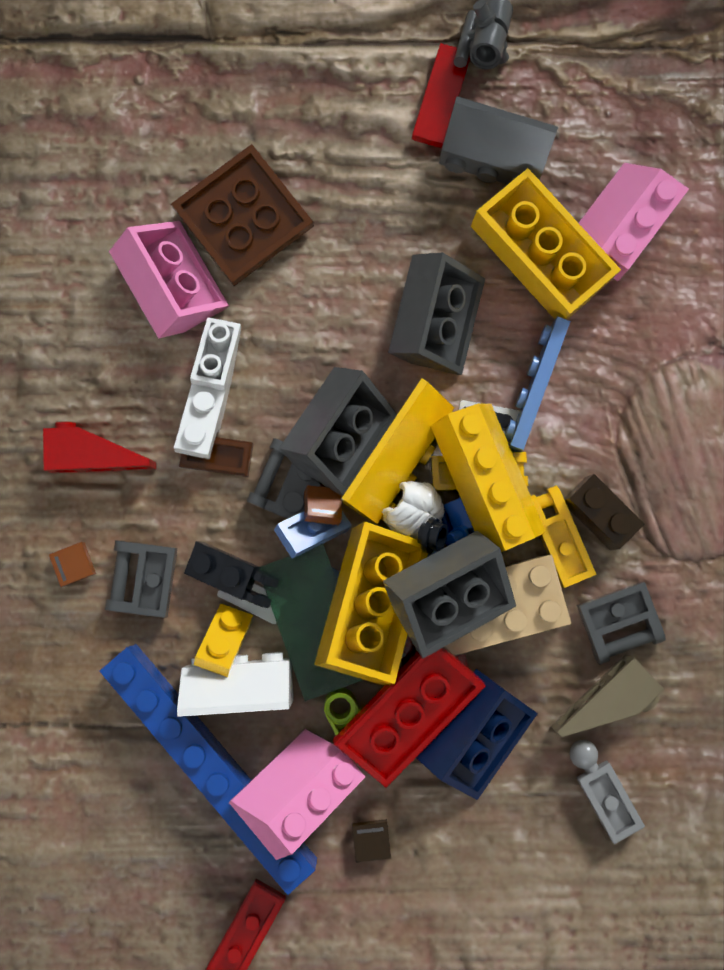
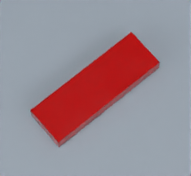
M440 43L412 134V140L441 149L456 97L460 96L470 63L469 56L465 67L459 68L455 66L456 47Z
M255 879L205 970H247L284 904L286 895Z

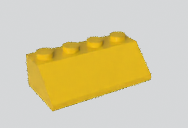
M529 168L476 211L471 224V228L554 319L557 316L566 320L569 319L621 271L616 263Z
M421 378L342 497L343 504L375 525H378L380 520H383V509L387 507L394 509L397 507L393 501L400 491L403 492L399 488V484L404 481H415L417 476L412 474L418 463L426 465L436 450L431 445L435 436L430 426L447 414L452 413L455 408L423 378Z
M478 403L447 414L430 426L474 531L478 530L500 547L501 552L532 540L546 532L492 404Z

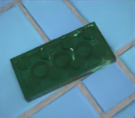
M324 544L293 559L291 556L261 566L259 570L279 579L277 587L263 586L267 597L272 600L270 605L304 700L308 701L362 681L363 679L314 665L337 584V579Z

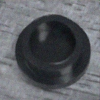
M433 517L429 518L426 523H422L418 531L417 541L421 544V549L424 553L431 554L433 551L438 552L444 548L448 534L447 525L440 523L438 518Z

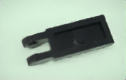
M201 541L195 542L184 574L238 599L246 600L264 608H269L272 600L266 595L252 590L255 580L268 587H277L279 583L277 577L259 570V566Z

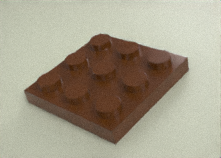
M252 144L171 203L175 212L233 286L237 285L314 227L312 219Z

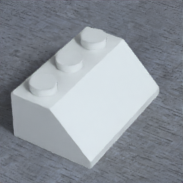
M283 652L262 654V660L248 661V655H237L228 677L194 665L195 658L191 659L192 665H186L181 670L177 717L289 709L294 701L292 659L283 658Z

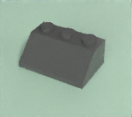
M457 96L443 143L439 164L444 165L446 169L454 173L467 172L477 175L480 180L488 183L497 181L508 185L527 168L540 180L558 126Z
M443 252L412 255L388 353L410 364L462 375L485 278Z
M334 367L279 447V450L298 470L343 496L397 416V413L364 371Z
M478 530L383 581L394 612L422 658L431 655L516 607L500 547Z

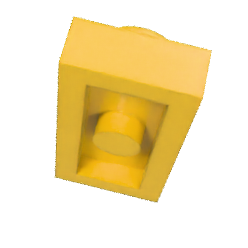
M220 603L195 656L194 665L228 677L251 625L253 615Z

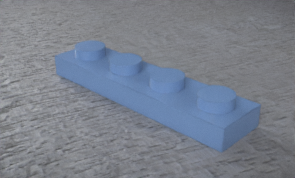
M557 316L551 326L546 324L542 330L538 344L543 345L539 357L534 356L527 371V375L532 377L528 389L522 387L515 407L520 408L516 421L510 420L505 431V437L512 452H522L525 448L571 322Z

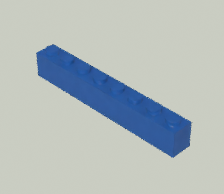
M137 644L126 647L100 670V673L287 895L316 870L317 857L304 842L292 855L276 860L229 804V801L251 779L197 715L177 717L179 694Z

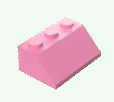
M624 163L579 222L584 230L621 269L613 278L616 281H619L630 269L689 190V188L662 169Z
M180 221L127 227L109 250L158 339L184 333L206 321L207 317L211 318L229 306Z
M305 729L229 801V804L272 856L278 860L292 855L365 778V775L334 744Z

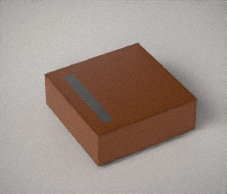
M307 485L304 491L305 521L339 525L342 520L341 495L326 487Z
M79 542L49 554L60 587L68 586L96 574L85 542Z

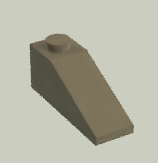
M624 655L550 727L561 737H565L638 715L642 711L648 712L659 702L660 698L658 695L665 689L634 657Z

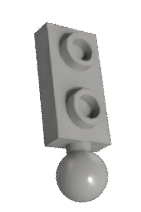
M588 740L576 741L570 748V759L575 766L585 770L576 779L613 844H616L641 830L645 825L611 764L606 760L598 765V750L596 746Z

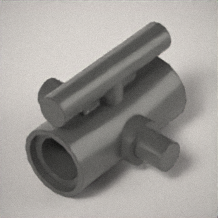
M479 0L473 5L474 10L468 11L454 58L455 66L459 68L465 67L469 56L475 66L484 70L493 69L499 64L508 61L509 55L506 50L508 43L506 38L513 14V6L509 0Z

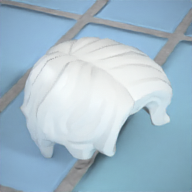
M416 481L401 482L399 488L403 490V497L397 507L394 509L387 507L382 511L384 515L383 520L391 531L417 539L422 523H426L431 517L438 518L440 523H442L445 512L441 496L430 483Z

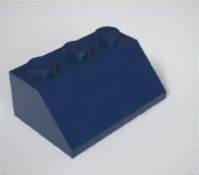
M475 669L473 673L484 682L485 688L443 729L416 759L442 782L478 800L538 713Z

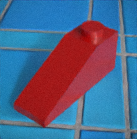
M56 422L55 428H43L44 471L60 474L156 469V462L76 427L75 422Z

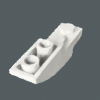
M207 317L190 377L191 388L174 445L176 453L210 459L216 433L220 431L238 350L241 324Z

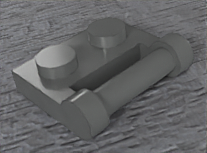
M273 438L269 447L272 449L254 493L250 492L246 501L289 519L304 512V491L306 486L321 487V483L298 470L292 463L276 502L267 499L266 497L285 456L279 450L283 441Z
M115 540L114 551H117L111 596L110 599H106L105 610L167 618L178 548ZM131 553L139 554L133 598L132 602L124 601L130 557Z
M639 582L576 605L590 640L593 655L599 665L609 662L610 657L651 642L658 644L666 640L645 582ZM645 620V630L607 644L604 643L602 635Z

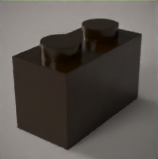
M595 474L585 477L564 498L568 509L609 550L621 549L645 525Z

